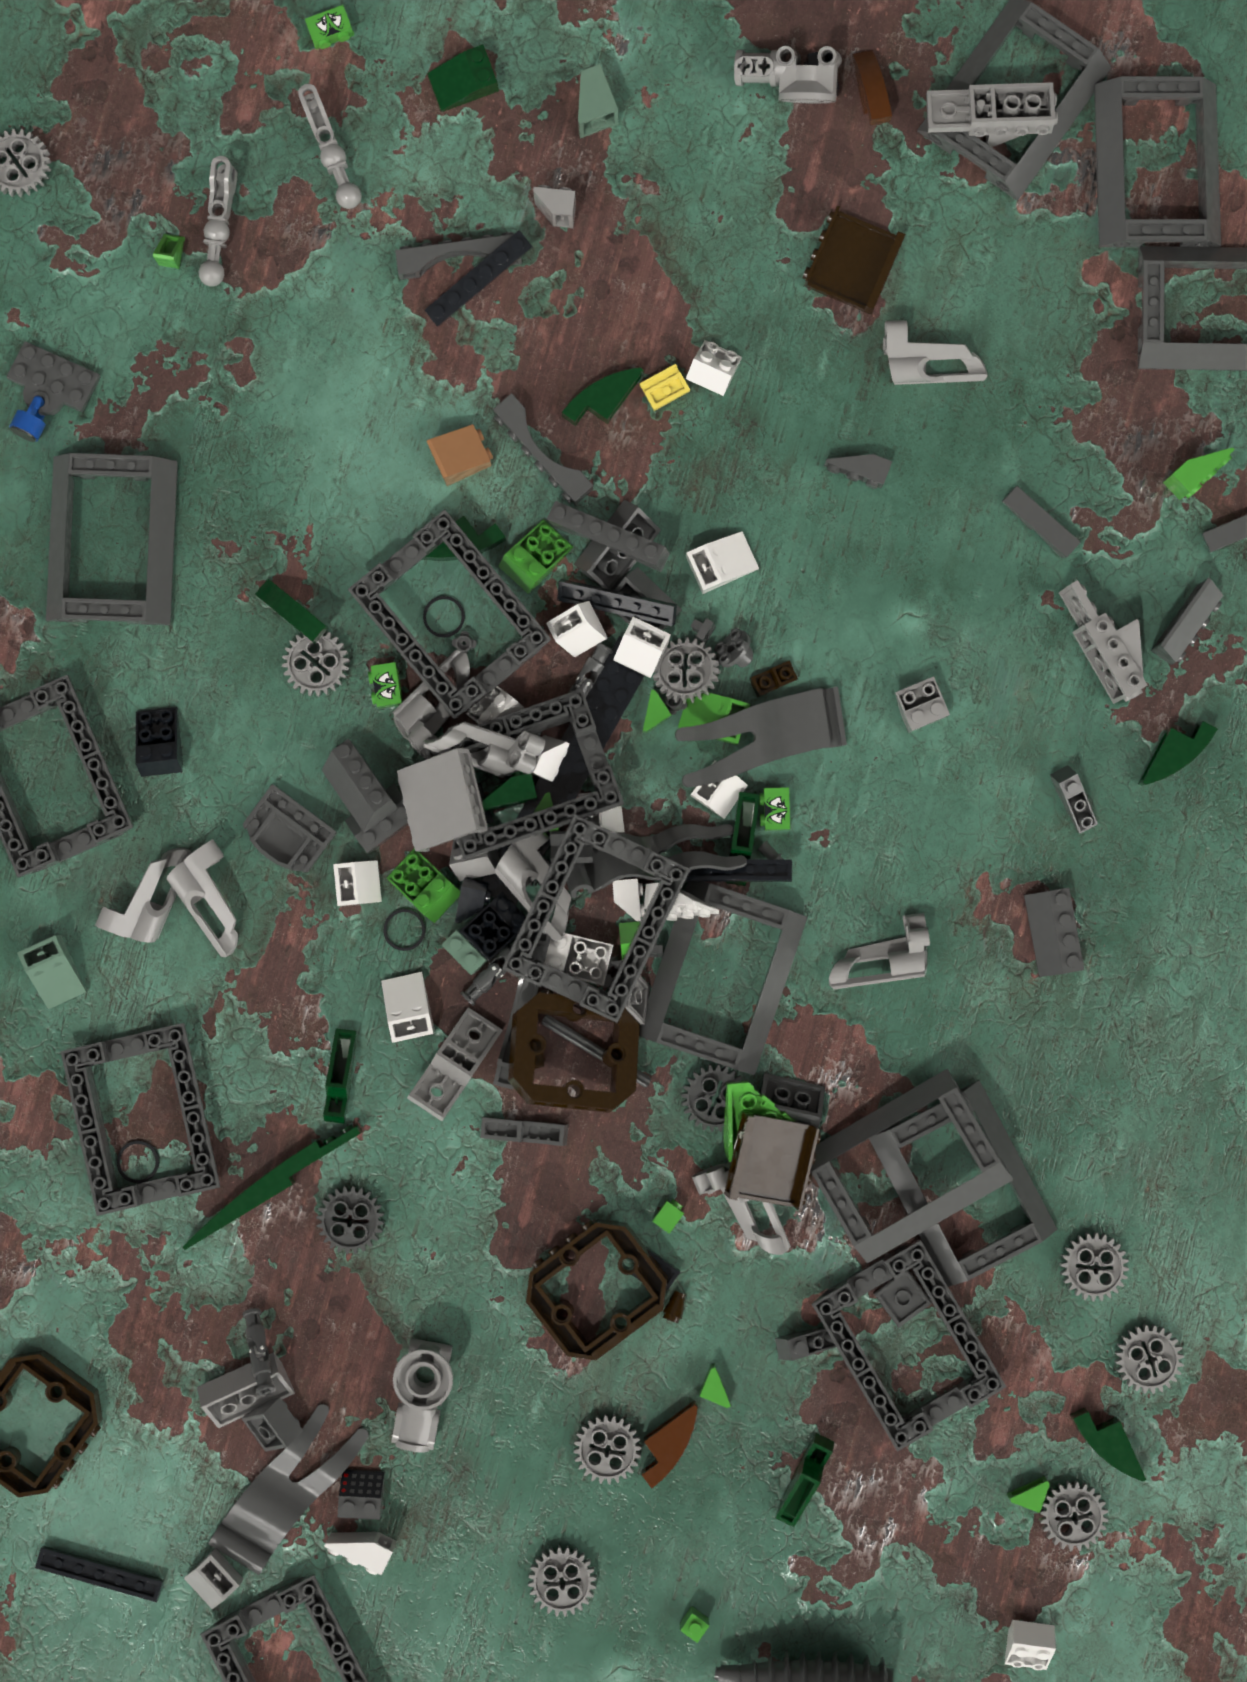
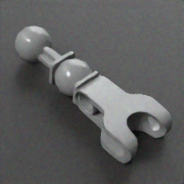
M305 84L299 88L298 95L319 145L321 163L327 168L329 175L333 174L338 185L335 195L338 204L343 208L353 209L361 201V190L357 185L350 183L345 171L348 168L346 153L335 139L317 89L312 84ZM306 91L313 92L311 94H307L306 96H304V93ZM329 134L331 137L328 141L323 142L320 140L322 135Z
M217 156L211 162L208 204L210 216H207L209 221L204 227L205 239L203 241L209 247L207 261L201 264L198 270L201 282L210 287L219 285L224 278V269L219 263L221 248H227L225 242L230 235L228 219L231 214L232 200L236 191L238 176L234 166L224 156ZM221 162L225 163V164H223V165H220V166L218 167V170H217V165H218L219 163H221ZM219 207H223L224 211L222 215L216 216L215 210Z

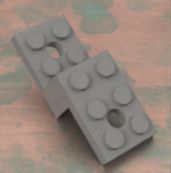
M468 1007L407 1099L443 1121L503 1030ZM469 1032H476L479 1035V1039H471ZM431 1089H439L442 1095L439 1097L434 1096Z

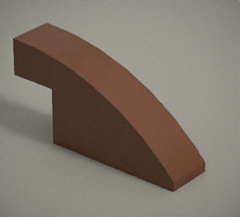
M873 50L853 53L852 58L863 114H868L870 125L890 122L892 118L890 102L883 75Z
M695 1400L644 1437V1443L656 1458L654 1462L642 1470V1476L651 1489L661 1482L674 1468L689 1443L697 1416L698 1407Z

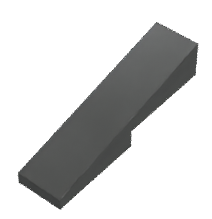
M1015 486L1002 500L1030 530L1033 529L1061 558L1068 557L1081 543L1018 486Z
M1247 515L1202 533L1209 553L1247 538Z
M482 1117L480 1138L565 1146L567 1145L569 1124Z

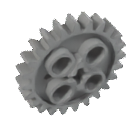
M12 129V135H9L5 130V137L2 138L0 136V160L4 157L7 158L5 163L0 164L1 192L5 195L9 191L11 197H14L15 192H17L19 197H22L25 191L30 196V189L37 192L36 185L44 186L41 181L42 178L48 179L45 172L51 171L50 167L47 166V164L52 163L50 158L47 157L50 153L45 149V144L43 142L40 143L39 137L33 138L34 135L30 131L26 135L23 129L20 130L19 134H17L15 129ZM19 146H24L21 152H16ZM7 149L11 150V152L16 157L20 165L26 171V173L28 174L27 178L23 176L22 172L19 170L15 162L9 156V154L6 151ZM35 162V166L32 169L27 168L30 163ZM14 174H18V178L11 181V177Z
M330 632L326 636L323 634L315 643L320 645L319 652L315 654L310 653V647L314 643L306 636L301 638L296 635V643L291 640L289 641L293 647L291 649L285 648L289 655L282 656L283 659L287 660V663L282 664V667L288 668V670L283 674L291 676L287 682H295L293 686L295 690L301 687V694L308 690L310 697H312L313 692H316V695L320 697L321 691L329 695V688L336 691L335 684L343 685L340 678L347 679L343 671L350 670L345 666L350 660L344 658L348 651H341L345 645L343 643L337 645L338 637L331 640L332 634ZM302 651L307 652L316 661L319 660L318 662L330 672V675H326L317 666L313 667L314 664L302 655ZM329 657L336 659V663L332 667H327L325 664ZM304 659L306 660V667L301 670L297 669V662ZM315 673L322 674V680L318 683L312 681V676Z
M689 637L686 638L685 643H682L681 639L678 638V644L676 645L670 641L671 647H666L654 671L656 674L653 675V679L657 681L655 683L656 687L661 688L660 692L662 695L667 693L666 697L668 700L674 696L675 703L680 698H682L683 704L689 698L694 703V697L696 696L702 700L701 694L709 695L707 689H714L715 687L712 682H718L716 675L720 674L719 668H716L719 666L718 660H715L717 658L716 654L711 653V647L705 649V642L698 645L696 638L692 643H690ZM689 654L687 660V665L689 669H687L686 671L687 686L684 688L683 686L685 676L683 672H685L686 670L685 655ZM681 658L679 663H672L673 659ZM696 658L702 659V661L698 664L692 663V661ZM674 677L680 678L676 683L670 682ZM700 678L698 683H691L692 679Z
M1087 1232L1085 1233V1239L1078 1235L1077 1243L1070 1240L1072 1248L1065 1246L1068 1254H1061V1257L1066 1260L1059 1263L1060 1266L1065 1267V1270H1062L1060 1274L1067 1275L1063 1282L1070 1283L1068 1289L1070 1291L1075 1289L1074 1294L1076 1296L1082 1293L1084 1300L1090 1295V1300L1093 1302L1096 1296H1098L1099 1300L1103 1301L1104 1294L1111 1298V1291L1119 1293L1116 1286L1124 1287L1121 1279H1128V1277L1123 1274V1271H1129V1268L1123 1265L1129 1262L1128 1259L1122 1258L1126 1252L1124 1250L1118 1251L1121 1245L1119 1243L1113 1245L1114 1239L1112 1237L1106 1241L1107 1235L1102 1234L1099 1238L1097 1232L1093 1233L1092 1238ZM1087 1250L1089 1257L1082 1261L1080 1254L1082 1251ZM1109 1252L1110 1257L1108 1261L1102 1262V1253ZM1095 1262L1099 1266H1112L1113 1268L1111 1270L1104 1268H1094L1093 1271L1089 1267L1078 1268L1076 1267V1264L1093 1266ZM1086 1271L1088 1273L1087 1279L1082 1282L1079 1281V1274ZM1108 1273V1280L1105 1283H1101V1274Z
M1143 1324V1330L1135 1326V1333L1127 1330L1129 1337L1121 1336L1124 1343H1117L1121 1351L1114 1352L1120 1357L1114 1360V1362L1121 1365L1116 1371L1119 1373L1124 1372L1120 1378L1122 1380L1128 1379L1126 1384L1129 1387L1134 1384L1133 1389L1135 1391H1138L1141 1387L1144 1394H1146L1148 1388L1152 1394H1155V1388L1163 1392V1385L1171 1388L1169 1381L1177 1382L1174 1375L1182 1374L1177 1368L1184 1366V1364L1179 1362V1359L1184 1358V1355L1178 1353L1182 1347L1175 1345L1178 1340L1171 1338L1172 1333L1169 1331L1164 1334L1165 1329L1163 1327H1160L1157 1331V1327L1152 1324L1150 1330L1146 1324ZM1158 1340L1159 1347L1156 1350H1151L1152 1342ZM1142 1341L1145 1342L1147 1353L1152 1356V1358H1150V1361L1157 1373L1155 1377L1153 1376L1151 1365L1146 1361L1148 1357L1144 1348L1142 1347ZM1139 1348V1355L1134 1358L1131 1357L1132 1350ZM1166 1360L1167 1366L1165 1369L1159 1370V1363ZM1147 1368L1146 1376L1139 1377L1140 1369Z
M605 1414L604 1420H601L596 1415V1422L588 1419L589 1427L582 1425L584 1433L577 1432L580 1440H574V1444L579 1446L573 1450V1453L579 1454L575 1457V1462L581 1461L579 1470L586 1468L584 1476L592 1474L591 1481L599 1477L600 1484H602L604 1479H607L609 1485L611 1479L614 1478L619 1483V1476L627 1479L626 1471L633 1474L631 1465L638 1466L635 1458H641V1454L636 1452L642 1449L640 1444H636L640 1441V1436H633L637 1432L636 1428L629 1430L631 1423L628 1422L624 1425L623 1417L616 1421L615 1414H613L611 1419H608L607 1414ZM602 1432L605 1438L602 1441H597L594 1438V1434ZM622 1436L626 1442L623 1445H617L614 1439ZM589 1444H594L598 1447H590ZM606 1445H610L611 1450H609V1453H605L604 1448H606ZM618 1451H626V1453L621 1454ZM592 1453H598L601 1459L594 1462L589 1456ZM613 1457H618L622 1462L618 1466H613L610 1460Z
M1068 1480L1066 1481V1487L1058 1483L1059 1489L1057 1491L1051 1487L1050 1489L1053 1494H1046L1048 1501H1044L1042 1506L1045 1509L1040 1511V1514L1044 1517L1039 1519L1040 1523L1045 1525L1041 1528L1044 1532L1048 1531L1046 1536L1048 1539L1053 1538L1052 1542L1054 1545L1060 1542L1061 1549L1068 1545L1070 1551H1073L1074 1546L1081 1551L1083 1544L1089 1549L1090 1541L1097 1544L1095 1537H1103L1099 1532L1100 1529H1107L1102 1522L1109 1521L1107 1517L1103 1516L1108 1513V1510L1101 1508L1106 1503L1104 1500H1099L1101 1497L1099 1492L1094 1494L1095 1489L1092 1486L1087 1489L1085 1482L1080 1487L1077 1480L1074 1481L1073 1486H1071ZM1082 1499H1086V1505L1082 1508H1079L1078 1502ZM1059 1503H1066L1064 1510L1057 1511ZM1073 1512H1076V1515L1074 1516L1075 1519L1070 1518L1071 1516H1073ZM1089 1520V1527L1082 1529V1522ZM1063 1524L1070 1525L1066 1532L1060 1531Z
M558 1545V1550L555 1552L550 1547V1554L543 1551V1559L536 1557L535 1561L538 1565H531V1569L534 1572L529 1573L528 1577L533 1580L528 1582V1586L534 1588L530 1590V1595H537L534 1598V1603L541 1601L540 1609H543L545 1606L548 1607L547 1614L553 1609L555 1610V1616H558L559 1612L563 1611V1615L566 1617L568 1610L575 1615V1608L577 1607L582 1611V1602L588 1605L589 1600L587 1597L594 1596L590 1589H596V1584L592 1582L596 1580V1575L591 1574L595 1571V1568L588 1567L591 1563L590 1559L583 1560L585 1557L584 1552L579 1556L577 1555V1548L570 1552L569 1545H567L565 1551H562L561 1546ZM574 1565L578 1570L575 1573H569L566 1568ZM549 1567L555 1568L556 1573L554 1575H548L545 1572V1570ZM561 1577H564L565 1584H561L559 1581ZM574 1586L579 1589V1592L571 1594L568 1589ZM552 1588L556 1589L558 1595L550 1596L547 1591Z

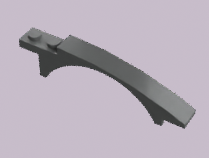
M543 930L531 956L544 963L551 939L545 930ZM521 977L493 1085L512 1090L514 1088L508 1082L512 1016L537 995L539 989L538 985Z

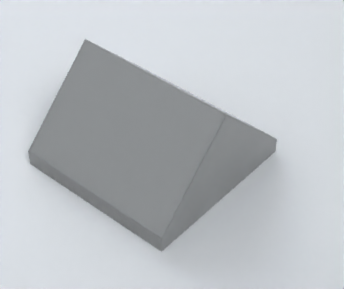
M641 975L625 1008L640 1024H645L650 985Z

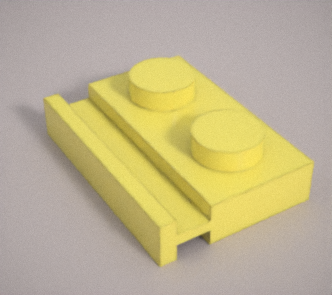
M676 364L640 383V387L654 411L690 392V388Z

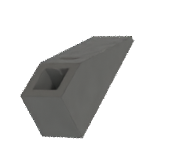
M875 454L826 459L824 466L831 473H843L847 475L846 478L858 482V480L866 482V486L877 489L882 488L892 461Z
M1068 765L1050 774L1056 792L1078 833L1081 834L1098 825L1078 774Z
M825 1327L795 1332L775 1338L778 1357L782 1360L793 1361L836 1347Z

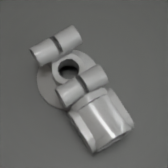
M782 46L778 50H771V53H746L744 49H738L734 61L736 86H744L745 83H770L771 87L779 85L778 101L835 103L837 73L842 57L832 47L825 46L818 52V66L800 65V54L789 46ZM791 53L790 61L786 62V56ZM833 53V59L827 63V56Z
M411 1338L408 1353L398 1362L393 1374L394 1390L402 1403L398 1404L392 1436V1443H395L396 1447L412 1452H429L434 1449L441 1410H437V1406H442L453 1385V1372L449 1364L453 1345ZM420 1367L430 1368L434 1373V1379L429 1383L419 1381L416 1376L417 1369Z

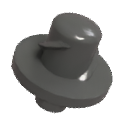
M734 628L723 641L717 643L714 651L716 652V660H718L722 667H731L736 664L743 668L751 663L753 651L750 647L751 638L749 634Z

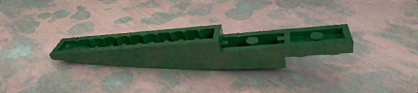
M352 1124L341 1130L343 1135L335 1138L333 1135L323 1141L324 1146H322L318 1139L278 1165L206 1223L183 1246L184 1251L296 1183L292 1177L293 1174L361 1134L363 1131L360 1126L353 1127Z

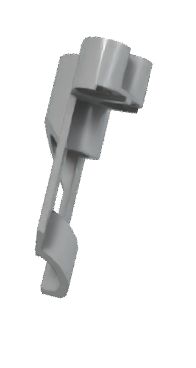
M907 320L885 321L883 352L884 355H888L894 385L984 381L988 377L984 363L977 354L970 352L966 344L908 342ZM961 359L968 370V373L927 375L926 362L929 360Z
M455 650L439 668L444 674L451 667L453 668L456 678L455 687L459 691L469 680L470 666L467 654ZM422 682L392 713L395 725L401 735L427 760L428 756L423 741L425 739H437L434 734L451 715L441 702L434 708L424 697L429 688Z
M466 722L448 728L444 735L435 740L425 739L423 741L424 748L439 754L453 750L451 747L457 745L466 737L488 745L487 748L470 753L473 767L501 778L512 776V773L517 771L528 775L531 774L536 766V756L540 755L545 747L544 738L528 731L522 732L515 739Z
M545 832L512 843L494 871L528 912L533 902L528 897L526 887L535 879L542 885L550 868L537 851L550 839ZM565 887L556 903L551 923L548 921L544 928L553 941L561 940L564 937L568 923L571 895Z
M212 839L177 865L169 873L167 880L219 955L227 957L234 952L238 943V933L234 929L237 919L207 871L208 868L218 863L224 857V854ZM203 898H205L225 927L219 939L194 905Z
M175 848L165 852L161 859L151 861L125 913L103 907L95 926L140 942H156L159 939L177 893L171 886L163 906L150 900L163 869L179 865L192 852L186 848Z
M924 912L903 916L905 937L849 949L845 958L839 960L832 968L829 975V986L833 989L925 977L927 972V946L930 945ZM889 959L891 973L848 979L850 969L854 963Z
M731 1162L718 1164L694 1174L692 1179L700 1195L708 1193L709 1195L721 1189L724 1194ZM724 1194L747 1239L757 1241L764 1251L771 1254L782 1255L789 1250L791 1245L772 1203L762 1202L776 1233L774 1236H768L760 1233L747 1204V1201H750L749 1199L738 1198V1200H732Z

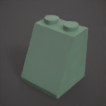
M601 64L588 65L581 71L578 111L580 139L618 124V107Z
M474 917L458 928L442 944L447 952L470 975H474L487 962L484 956L459 932Z

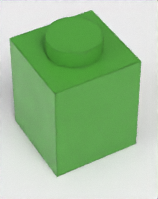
M666 1199L652 1218V1222L670 1234L684 1214V1211L681 1209L683 1206L674 1199L672 1201Z
M691 1606L680 1622V1631L698 1643L710 1626L709 1618Z

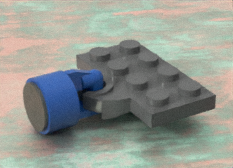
M24 341L6 377L8 380L24 387L23 398L28 406L27 412L17 410L9 425L10 430L27 441H38L46 426L43 422L46 415L54 416L61 410L63 405L83 413L101 378L100 374Z

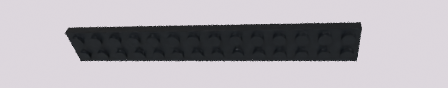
M620 636L612 648L613 653L607 657L603 664L602 672L586 697L603 749L645 675L613 660L622 640ZM571 723L561 739L569 743L567 754L559 766L558 774L553 782L539 778L535 785L537 798L525 803L517 819L533 814L546 793L550 792L553 806L577 798L589 776V772ZM545 832L550 837V832ZM550 839L537 850L542 858L550 846ZM511 844L499 849V861ZM496 874L483 877L482 881L489 882L488 890L491 891V897L496 898L503 892L516 906L519 900Z

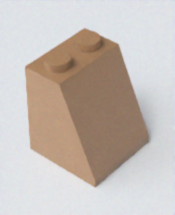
M473 424L427 440L429 449L447 486L492 466L490 460L493 459V456L488 447L484 448L481 441L485 439L480 429L476 430Z

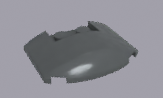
M273 784L243 823L244 829L247 828L250 841L261 854L281 867L304 873L309 872L337 834V831Z

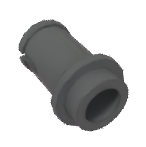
M768 841L764 842L757 849L766 859H783L781 857L782 854H778Z

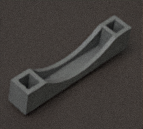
M506 232L502 236L496 237L484 235L481 239L474 240L468 237L461 239L459 242L445 240L436 245L424 243L420 247L414 248L412 246H402L399 250H395L400 280L420 278L431 267L448 258L457 256L486 258L513 236L514 233ZM521 258L517 260L513 265L522 264Z
M512 393L493 409L494 420L499 426L502 427L504 425L509 430L507 432L508 436L514 442L518 441L522 445L520 449L527 457H533L536 461L534 465L541 473L545 471L548 474V481L554 488L559 487L563 491L561 495L568 503L572 502L576 506L594 490L593 484L580 470L559 465L540 451L529 433L526 422V410Z
M557 501L554 502L547 517L548 522L559 530L603 544L659 572H662L670 555L667 548L661 544Z

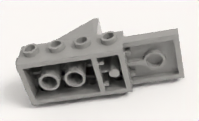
M1053 82L969 85L968 90L927 91L928 133L968 131L969 136H986V144L990 147L1026 134L1046 135L1052 133L1054 125L1058 123V112H1055L1057 95L1054 93Z
M1078 580L1071 583L1060 591L1059 594L1079 627L1072 633L1113 704L1122 699L1127 702L1142 694V688L1146 687L1147 683L1143 677L1138 619L1116 630L1114 628L1115 623L1110 616H1107L1106 613L1098 616L1097 608L1088 599L1085 587Z

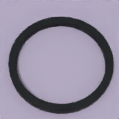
M439 596L432 599L426 605L423 612V621L428 631L442 638L451 637L458 633L465 620L461 604L449 596ZM446 599L453 601L460 608L462 615L461 623L452 633L439 634L428 626L426 620L427 611L438 600Z
M397 910L390 914L385 921L384 937L388 944L397 950H412L420 945L424 939V921L419 914L412 910ZM401 912L415 915L422 925L421 938L415 945L408 948L394 945L387 935L388 922L394 915Z
M133 1141L126 1144L117 1156L118 1171L129 1182H145L155 1175L159 1167L157 1151L152 1145L144 1141ZM133 1144L147 1146L155 1156V1168L145 1179L135 1180L129 1178L122 1171L120 1165L121 1155L127 1147Z

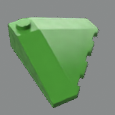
M748 1081L729 1082L726 1087L723 1134L724 1153L729 1162L732 1160L742 1112L795 1121L786 1112H781L774 1106L775 1103L768 1097L758 1093Z

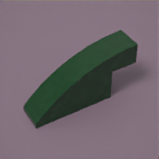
M633 368L619 371L596 381L581 391L562 411V417L576 427L588 410L608 424L642 378L644 370L642 368Z
M465 516L456 521V524L481 554L506 541L505 535L496 523L478 535ZM443 542L422 560L454 561L458 559Z
M269 579L255 593L257 597L314 644L328 629L326 625Z
M1204 721L1197 724L1191 737L1173 728L1167 729L1138 784L1141 786L1151 784L1180 771L1205 749L1218 729Z
M739 792L729 857L742 855L746 859H751L760 799L759 794ZM725 882V883L734 884V885L746 886V883H747V882Z
M335 1029L325 1083L327 1096L323 1118L326 1122L345 1124L357 1032L354 1030Z
M1085 1408L1069 1414L1084 1440L1101 1458L1132 1478L1140 1481L1146 1480L1124 1428L1117 1417L1095 1426L1089 1412Z
M815 1433L788 1485L776 1513V1519L795 1527L821 1483L824 1466L833 1452L834 1441Z

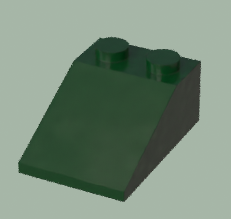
M483 44L460 53L427 73L441 112L499 91L497 79Z
M519 771L512 773V776H507V780L500 783L481 799L484 812L523 804L537 798L532 774L528 775Z

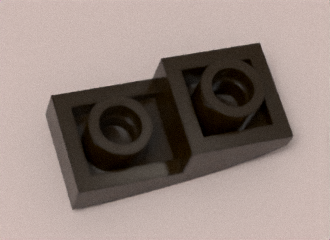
M789 660L755 675L749 680L758 698L798 680Z

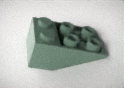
M54 935L17 953L25 972L48 1009L87 992L62 935Z

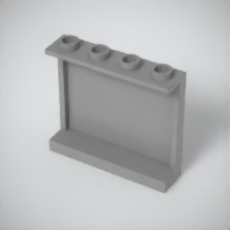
M456 748L397 771L398 783L401 787L403 804L407 813V823L411 830L412 844L415 852L430 851L429 848L468 834L488 831L469 749Z

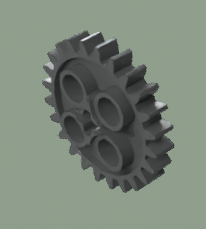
M708 1064V1070L706 1071L702 1066L700 1067V1074L693 1071L694 1079L687 1077L690 1085H683L687 1092L681 1093V1096L687 1098V1100L682 1101L681 1104L688 1106L684 1109V1113H691L688 1119L689 1121L696 1119L695 1126L702 1123V1130L710 1126L711 1132L714 1131L715 1127H718L719 1131L722 1132L725 1114L723 1116L716 1115V1109L721 1106L725 1107L726 1096L723 1095V1090L727 1087V1083L739 1082L742 1077L741 1075L734 1077L736 1072L734 1069L728 1073L727 1066L720 1070L719 1064L716 1065L715 1069H712L711 1065ZM706 1080L714 1081L712 1089L708 1090L703 1087ZM719 1081H723L718 1091V1097L720 1099L715 1100L711 1115H707V1112L712 1105V1099L710 1096H715ZM700 1099L707 1101V1105L703 1109L696 1107V1103Z
M355 1185L352 1186L351 1191L348 1190L347 1186H344L343 1192L337 1188L335 1190L336 1196L329 1193L330 1201L324 1199L322 1202L325 1207L318 1208L323 1213L316 1216L317 1219L322 1220L321 1223L316 1225L319 1228H323L319 1235L327 1236L323 1242L331 1241V1249L335 1245L338 1246V1253L345 1248L347 1255L350 1249H353L354 1254H357L359 1247L364 1252L366 1250L365 1244L372 1247L373 1242L371 1239L378 1241L379 1237L376 1233L383 1232V1229L378 1227L385 1224V1221L379 1219V1217L385 1215L384 1212H378L382 1204L375 1205L377 1197L369 1198L371 1191L366 1195L363 1194L364 1187L359 1192L356 1191ZM338 1203L344 1204L346 1206V1213L341 1214L337 1212L336 1205ZM364 1205L367 1208V1214L363 1216L358 1214L357 1206ZM350 1215H352V1219H368L369 1223L354 1221L352 1225H350L348 1220H333L332 1217L335 1216L346 1219ZM336 1224L342 1225L344 1227V1234H337L334 1231V1226ZM362 1226L365 1229V1235L358 1236L355 1233V1227Z

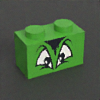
M343 5L305 19L315 49H325L330 47L332 43L344 42L349 40L351 36H354Z
M392 662L371 666L368 677L370 684L374 685L375 692H371L373 704H376L379 709L399 706L403 702L397 663Z
M789 787L764 788L763 793H759V805H763V814H760V826H764V831L790 830Z

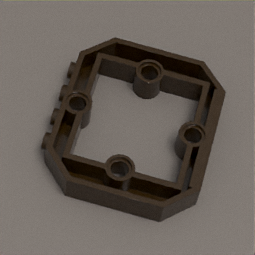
M542 990L513 1014L508 1082L527 1104L609 1113L636 1091L639 1023L626 1008H624L618 1023L614 1022L613 1044L607 1047L602 1054L604 1064L611 1067L610 1092L584 1089L583 1084L577 1080H571L562 1087L534 1084L535 1057L540 1055L546 1048V1040L542 1035L537 1034L538 1014L563 1016L572 1022H577L581 1019L614 1021L580 1006L578 1002L563 995L554 994L551 990ZM573 1005L580 1008V1014L574 1012ZM530 1041L537 1044L538 1049L536 1051L531 1049ZM611 1051L617 1052L618 1060L612 1057ZM569 1087L575 1090V1097L569 1095Z
M604 1219L586 1222L581 1227L583 1230L577 1235L575 1232L565 1239L566 1243L564 1245L553 1247L548 1252L549 1256L543 1260L541 1257L532 1264L533 1268L529 1273L526 1303L565 1355L569 1357L598 1360L663 1311L668 1280L666 1273L628 1223ZM607 1236L621 1255L618 1261L620 1272L625 1275L635 1273L651 1295L630 1311L626 1309L616 1310L612 1315L610 1326L587 1342L571 1321L574 1313L573 1305L566 1300L557 1302L543 1283L566 1266L576 1265L584 1252ZM573 1250L576 1257L572 1259L566 1257L565 1251ZM626 1258L632 1259L634 1266L627 1267L624 1265L623 1260ZM560 1308L565 1309L568 1312V1316L561 1317L557 1310ZM616 1318H625L627 1324L623 1326L617 1324Z
M45 1350L14 1355L0 1371V1396L3 1398V1404H0V1412L11 1404L13 1396L10 1390L26 1370L47 1386L45 1395L50 1402L58 1403L65 1399L82 1411L84 1415L69 1436L56 1445L53 1458L39 1477L20 1464L21 1453L16 1447L9 1446L4 1450L0 1449V1485L18 1498L48 1493L52 1488L57 1489L64 1480L61 1476L65 1471L69 1472L77 1462L74 1458L78 1453L80 1455L83 1454L89 1445L87 1440L90 1436L93 1438L101 1429L99 1424L103 1420L98 1389ZM54 1386H59L62 1389V1395L55 1393ZM63 1445L71 1448V1454L63 1451ZM4 1455H9L12 1458V1464L5 1461Z

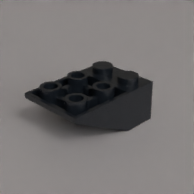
M177 707L136 711L135 764L141 777L183 772Z
M501 892L459 932L489 962L517 937L526 916Z

